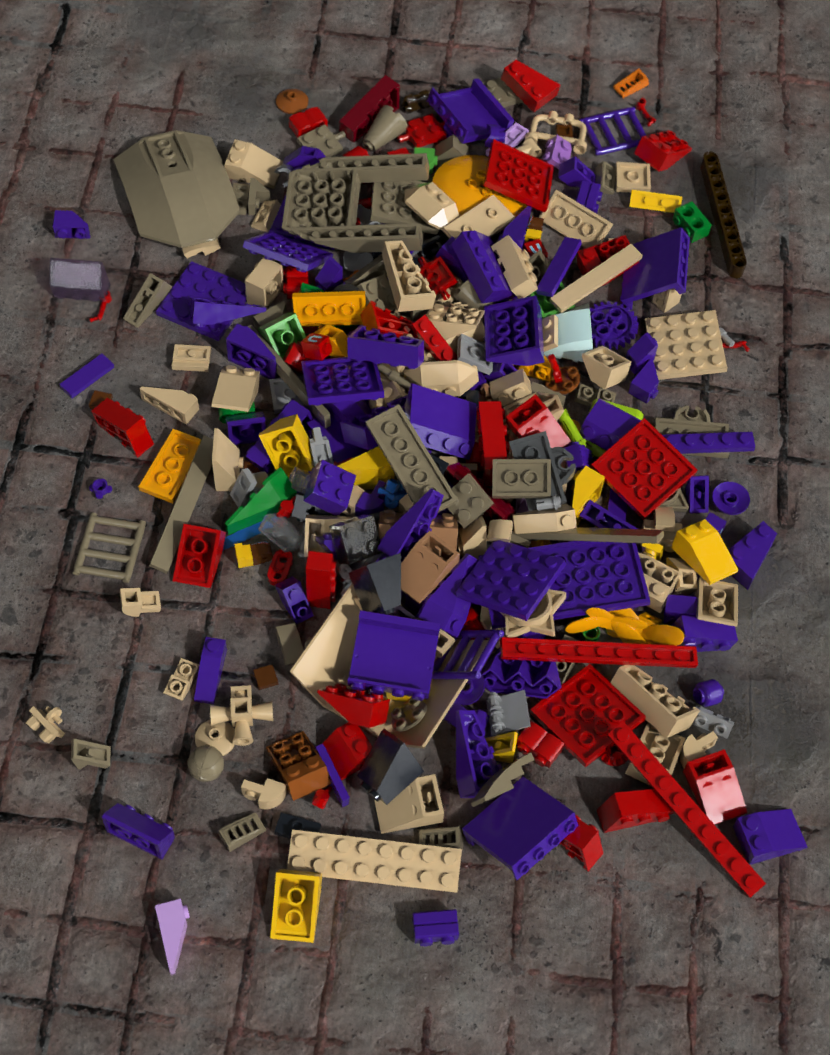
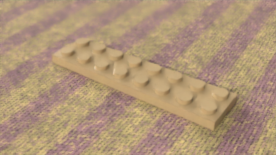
M292 830L287 870L322 873V877L457 893L462 849Z

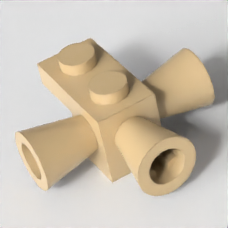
M251 685L231 687V708L210 705L211 725L231 720L232 727H235L233 744L245 746L253 743L250 726H253V719L273 721L272 701L252 706Z

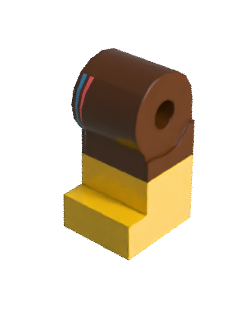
M530 216L524 243H527L529 238L540 239L541 241L544 218Z
M259 541L248 545H242V543L234 544L238 568L259 565L273 559L271 545L268 541Z

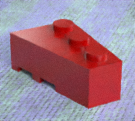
M518 60L506 66L501 80L533 113L556 97L561 86L559 83Z
M370 301L360 314L362 324L366 326V330L372 331L373 328L380 329L382 334L392 332L398 338L411 334L414 338L419 339L410 327L414 322L402 316L398 318L390 314L391 310L387 308L385 310L375 306L376 303Z
M107 397L91 410L96 423L112 437L118 436L123 441L121 444L125 448L130 446L137 458L154 445L145 425L146 420L144 417L133 413L128 407L121 406L118 401L114 402Z
M654 789L614 793L597 809L603 833L656 821L664 822L669 820V816L674 813Z
M575 814L579 826L559 844L569 851L567 855L573 859L576 856L584 863L583 868L589 872L604 854L599 831L592 824L587 825Z

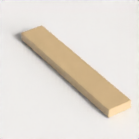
M632 244L628 245L550 298V302L561 313L641 260L643 255Z

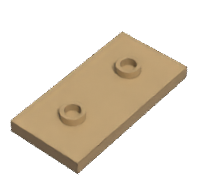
M558 190L550 198L546 212H542L539 218H544L543 223L564 236L581 239V246L585 249L602 243L613 226L608 220Z
M492 195L445 226L443 232L449 238L453 236L456 239L461 232L475 230L492 238L504 230L516 217Z

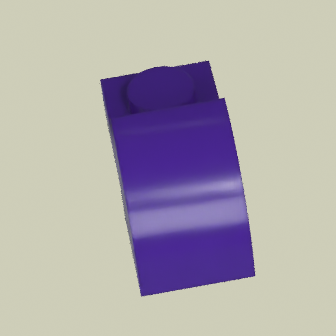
M379 480L371 494L363 492L355 506V516L362 517L384 510V497L386 494H379L377 492L379 487L386 486V482Z

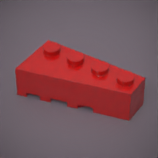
M501 401L478 402L476 411L478 435H481L479 436V452H483L480 457V470H484L481 480L485 483V486H492L493 459H510L507 458L509 442L505 441L507 425L503 424L505 408H502Z
M309 551L306 563L308 603L310 607L331 609V603L335 602L337 593L336 562H334L333 554Z

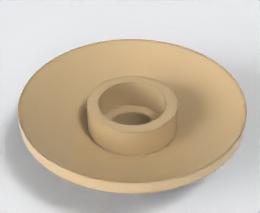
M208 720L201 724L196 731V746H213L225 756L235 746L233 744L235 729L227 721L211 725V720ZM213 733H218V734H219L218 737H215V738L212 737L211 735H212Z

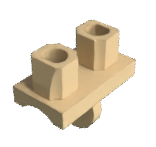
M34 706L29 710L32 715L26 724L35 731L43 725L45 729L39 734V737L44 742L50 743L56 737L62 738L65 735L54 723L55 721L57 724H60L63 721L60 718L62 710L59 707L51 709L48 706L45 708V712Z

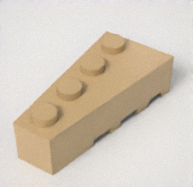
M402 240L386 241L382 258L397 311L433 309L436 294L429 288L427 279H424L421 275L420 268L413 262V257Z
M635 665L619 667L610 682L646 716L645 720L666 738L689 729L700 712L696 707L691 709L685 705L686 700L680 696L675 698L667 692L668 688L664 685L653 683L652 677Z

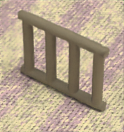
M92 512L83 535L73 574L78 576L82 573L119 579L123 583L128 584L132 576L146 522L140 520L138 523L101 517ZM96 523L136 530L134 539L94 533L93 529ZM90 540L132 546L129 555L88 549ZM85 556L127 563L125 572L83 566Z

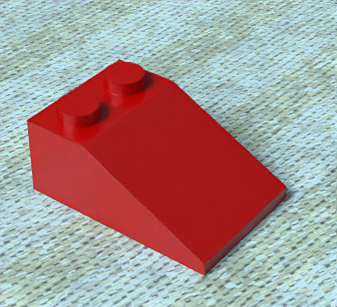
M183 524L172 581L211 588L222 555L226 532Z

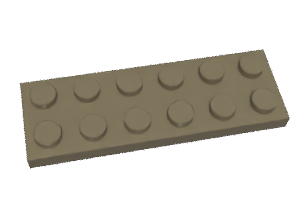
M399 404L365 422V425L413 504L419 501L431 488L444 495L438 512L457 503L458 499Z

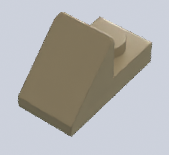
M250 178L248 211L249 215L256 216V209H259L260 203L270 201V191L255 178Z
M72 739L71 760L79 770L87 765L105 769L110 766L111 746Z

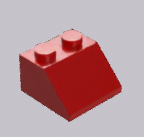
M350 722L337 728L322 743L341 781L361 769L372 749V745L360 727Z

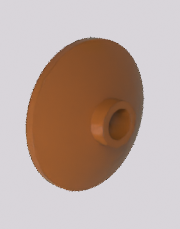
M286 89L276 97L278 109L287 114L302 112L309 103L307 95L298 89Z

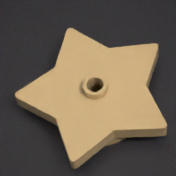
M549 589L527 621L501 613L505 617L506 637L514 638L530 631L554 637L553 614L566 599V592Z

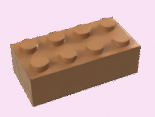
M394 510L380 512L378 546L387 531L407 511L403 513H395ZM450 513L437 515L431 521V532L456 550L458 536L457 519Z

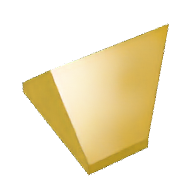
M518 730L485 738L488 746L493 747L494 753L492 754L496 761L513 762Z

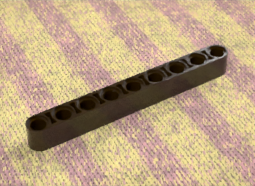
M709 151L704 153L700 169L728 274L732 278L738 279L744 274L747 260L718 155L715 152Z

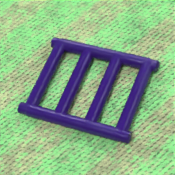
M635 107L579 119V121L586 125V132L595 148L596 156L638 146L641 139L632 140L620 116L629 115L640 138L646 136L635 114ZM606 119H614L625 143L617 144L605 122ZM589 123H599L611 146L602 148Z
M461 630L457 637L461 638L443 671L438 670L452 646L441 658L437 657L435 659L432 679H480V672L499 638L504 636V631ZM476 638L458 670L452 671L470 639ZM490 638L472 671H467L484 639Z

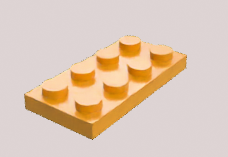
M365 291L292 294L293 310L302 327L320 326V324H329L331 326L363 325L360 314L366 308Z
M172 429L138 486L139 491L173 504L179 494L201 439Z

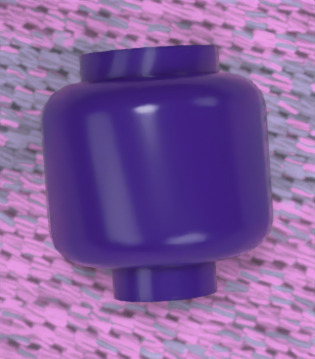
M715 679L700 681L693 690L695 702L703 707L719 704L724 695L722 685Z

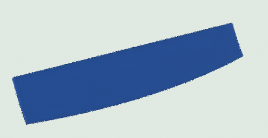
M275 515L235 532L225 538L223 550L262 533L286 517H277Z

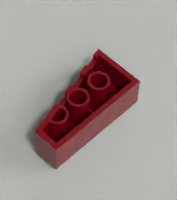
M385 75L339 121V132L344 131L346 138L354 143L368 132L384 105L394 108L393 112L398 110L400 85Z

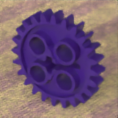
M608 301L606 305L601 302L600 306L594 304V309L590 308L592 343H595V348L600 345L611 350V347L614 346L618 350V345L624 348L625 342L630 344L631 339H635V334L638 332L637 316H634V311H630L629 306L624 308V303L618 306L617 301L614 304Z

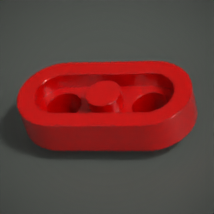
M280 549L273 556L267 573L268 581L273 586L288 578L293 564V555L289 550Z

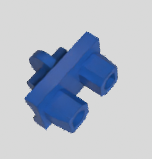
M388 479L386 486L379 487L377 492L379 494H386L384 504L389 509L397 508L400 499L407 494L400 481L395 479Z

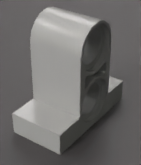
M248 468L241 470L230 493L238 508L246 506L250 499L249 496L253 492L257 494L264 487L262 482L269 477L266 472L251 473Z

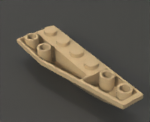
M638 552L650 598V605L646 606L661 613L666 605V599L668 595L672 594L681 572L646 554Z

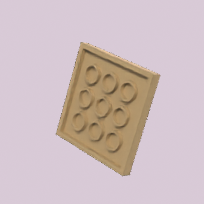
M716 310L645 318L646 333L655 338L658 344L654 359L658 380L727 372V363Z

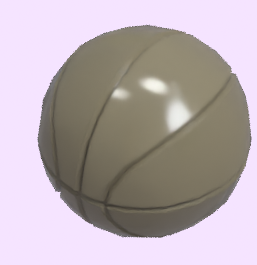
M204 745L197 747L188 758L189 773L200 782H210L217 779L224 769L223 755L213 746Z

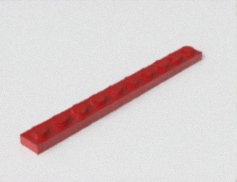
M508 637L500 639L501 659L682 668H696L698 666L696 646Z
M624 721L607 734L749 898L766 884Z

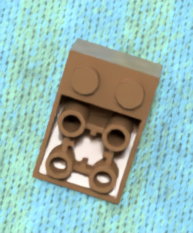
M429 531L415 544L401 563V590L420 604L438 587L442 580L444 581L451 574V570L459 562L460 553Z

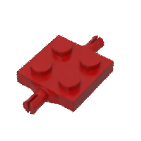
M433 114L407 121L406 134L397 137L399 143L410 141L415 147H423L446 139V133L443 130L445 122L440 123Z
M420 257L418 259V263L421 265L420 273L424 279H427L431 291H434L436 296L441 294L444 300L449 299L450 294L446 290L458 283L441 257L428 263L424 257Z

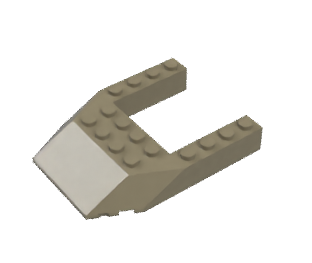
M427 153L325 157L320 159L319 163L312 166L308 164L301 169L289 172L282 230L316 244L352 253L383 252L386 241L399 240L404 242L409 251H422L423 233L420 223L356 225L361 183L428 180L430 166Z

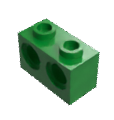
M693 201L675 209L673 222L679 228L682 227L690 237L691 243L709 235L712 224Z

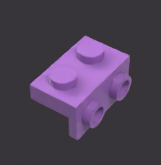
M556 135L547 141L545 145L546 151L542 159L559 169V164L570 159L573 145L559 135Z

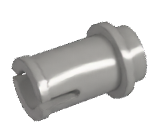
M555 494L553 497L536 499L538 511L553 508L558 510L561 507L560 496Z

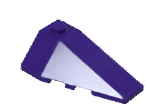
M190 297L189 300L190 321L196 327H206V325L266 312V307L263 305L247 303L235 305L234 302L230 301L217 303V301H213L214 299Z

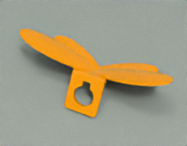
M600 608L587 609L586 613L590 617L576 620L565 628V631L568 633H579L602 627L615 631L623 643L647 644L636 630L647 628L646 622L632 617L615 616Z
M631 608L608 611L615 616L632 617L646 622L647 628L636 630L647 644L677 646L684 640V633L681 629L670 625H658L662 620L647 612L637 616ZM606 629L610 636L619 638L615 631Z

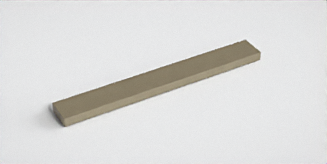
M252 325L247 326L256 333L276 357L277 374L324 428L330 427L331 418L328 410L323 405H308L305 384Z
M205 435L201 438L149 563L150 567L166 574L180 544L183 524H188L212 466L213 439Z
M577 527L558 532L515 534L513 530L512 534L524 539L657 544L664 537V530Z

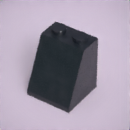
M400 553L349 573L363 611L387 615L395 612L394 607L401 605Z
M384 728L380 732L357 776L362 782L360 784L361 788L367 794L370 793L377 802L381 800L388 805L419 777L424 770L405 743Z

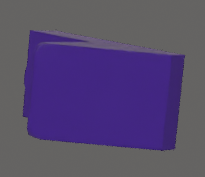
M668 595L663 624L671 626L681 615L696 616L698 598L694 596Z

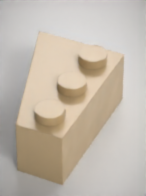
M509 235L491 246L492 250L500 257L497 261L500 265L503 264L505 272L503 274L511 291L519 299L527 297L538 289L536 284L538 280L532 272L534 268L528 260L530 256L525 249L522 250Z

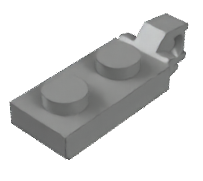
M320 427L312 428L313 438L309 439V446L314 466L321 460L333 464L329 440H327L326 436L322 437Z

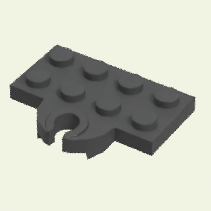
M546 431L509 441L514 459H551V497L555 494L560 496L561 505L567 503L562 485L568 483L573 478L576 464H571L568 468H562L560 465L565 460H574L572 454L562 447L551 448ZM525 498L528 510H537L536 499L541 498Z

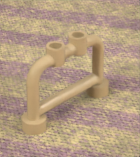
M550 111L548 115H536L532 119L530 131L526 133L524 139L525 141L532 138L537 143L538 139L548 141L554 138L556 135L536 132L538 122L547 121L550 125L559 123L579 127L578 139L560 137L574 145L573 151L576 154L582 155L587 149V143L585 142L586 125L582 121L574 119V116L570 113L565 114L564 117H558L556 111Z

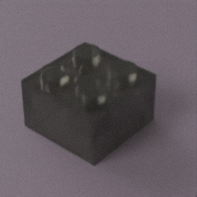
M360 515L329 526L339 564L350 565L383 553L377 549L380 545V538L374 515Z

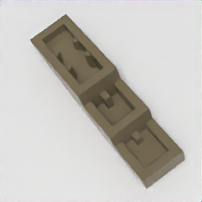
M532 753L516 759L496 772L479 790L471 802L472 807L513 789L511 780L524 774L521 766L534 761Z

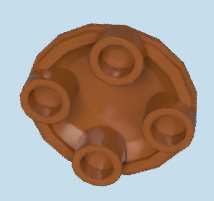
M574 366L560 367L563 382L557 384L555 383L552 371L551 382L545 380L546 388L560 392L562 395L572 392L580 383V374Z

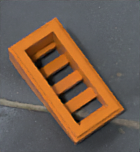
M638 68L615 84L613 88L622 98H625L648 86L649 78Z

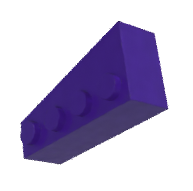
M360 325L347 337L348 358L354 359L357 362L386 363L394 367L401 365L409 369L418 368L424 362V340L404 335L398 338L395 333L388 332L382 334L380 329L373 328L370 331L366 330V326Z
M407 395L388 402L387 407L371 409L372 413L358 414L354 416L355 420L350 422L347 420L341 421L340 425L344 442L364 448L365 450L376 448L377 443L365 422L398 404L403 410Z
M292 399L283 406L282 412L271 421L270 426L281 418L297 414L306 431L307 422L313 420V417L308 409ZM259 437L256 444L248 449L246 458L248 462H251L260 471L268 474L274 468V465Z

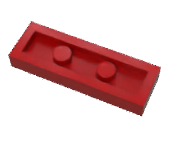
M426 315L410 326L417 337L424 340V346L436 361L457 360L455 352Z

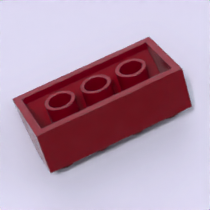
M458 462L449 465L443 476L447 482L450 481L455 486L463 477L471 474V471ZM471 474L494 502L482 514L485 524L489 526L490 521L496 519L512 521V514H515L513 507L500 498H492V490L485 486V483L480 478H476Z

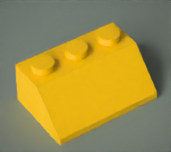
M297 414L281 418L259 433V437L275 469L277 470L281 467L289 480L305 476L307 472L312 471L314 464L309 446V437Z

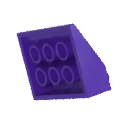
M475 230L461 232L451 245L481 303L519 299L511 291L503 274L505 272L503 264L500 265L497 261L500 257L491 248L494 245L492 238Z
M536 295L484 306L487 362L521 366L545 363L542 313Z
M411 383L403 411L425 447L470 460L475 443L477 404Z

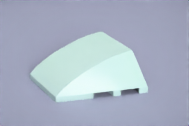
M589 303L556 314L558 317V347L544 352L545 356L554 354L558 359L566 358L573 360V362H583L582 354L593 350Z

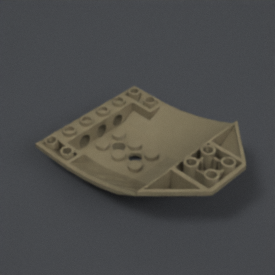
M179 130L142 138L113 159L141 237L180 248L216 240L240 213L225 166L210 136ZM171 164L176 165L175 167H168Z

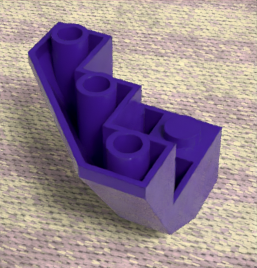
M531 631L514 637L544 639L540 633ZM500 648L481 671L485 680V687L490 692L511 694L525 690V694L528 697L547 699L561 689L556 662L501 659Z

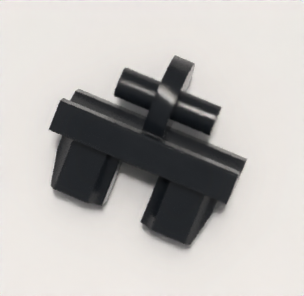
M438 232L437 235L433 234L432 238L428 240L423 238L422 251H420L421 257L427 259L436 255L440 248L449 240V237L445 233L440 234Z

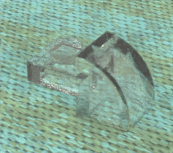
M294 467L289 477L292 483L291 488L305 494L311 474L301 468Z

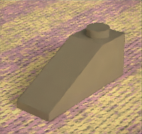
M150 273L123 319L139 328L163 302L172 286Z

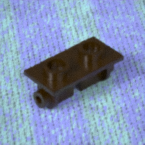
M423 90L414 96L413 94L404 97L401 107L404 106L406 113L420 110V103L423 109L431 107L427 102L430 91Z

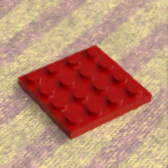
M493 139L483 186L506 197L515 199L520 203L529 205L536 210L546 212L549 204L554 165Z
M645 418L590 466L594 471L605 477L604 481L643 520L698 471Z
M591 664L562 684L561 689L547 699L541 700L530 709V714L550 734L564 743V747L585 768L615 745L607 734L622 721L633 730L646 719V716Z

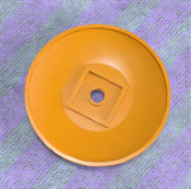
M465 155L453 158L442 164L434 174L432 182L456 203L459 216H462L492 195L515 217L528 206L487 187H480L484 184L488 163L487 156Z

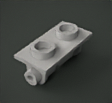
M696 706L700 712L692 724L710 732L714 731L715 734L727 739L734 725L731 718H726L719 714L715 716L713 715L714 712L703 708V706Z

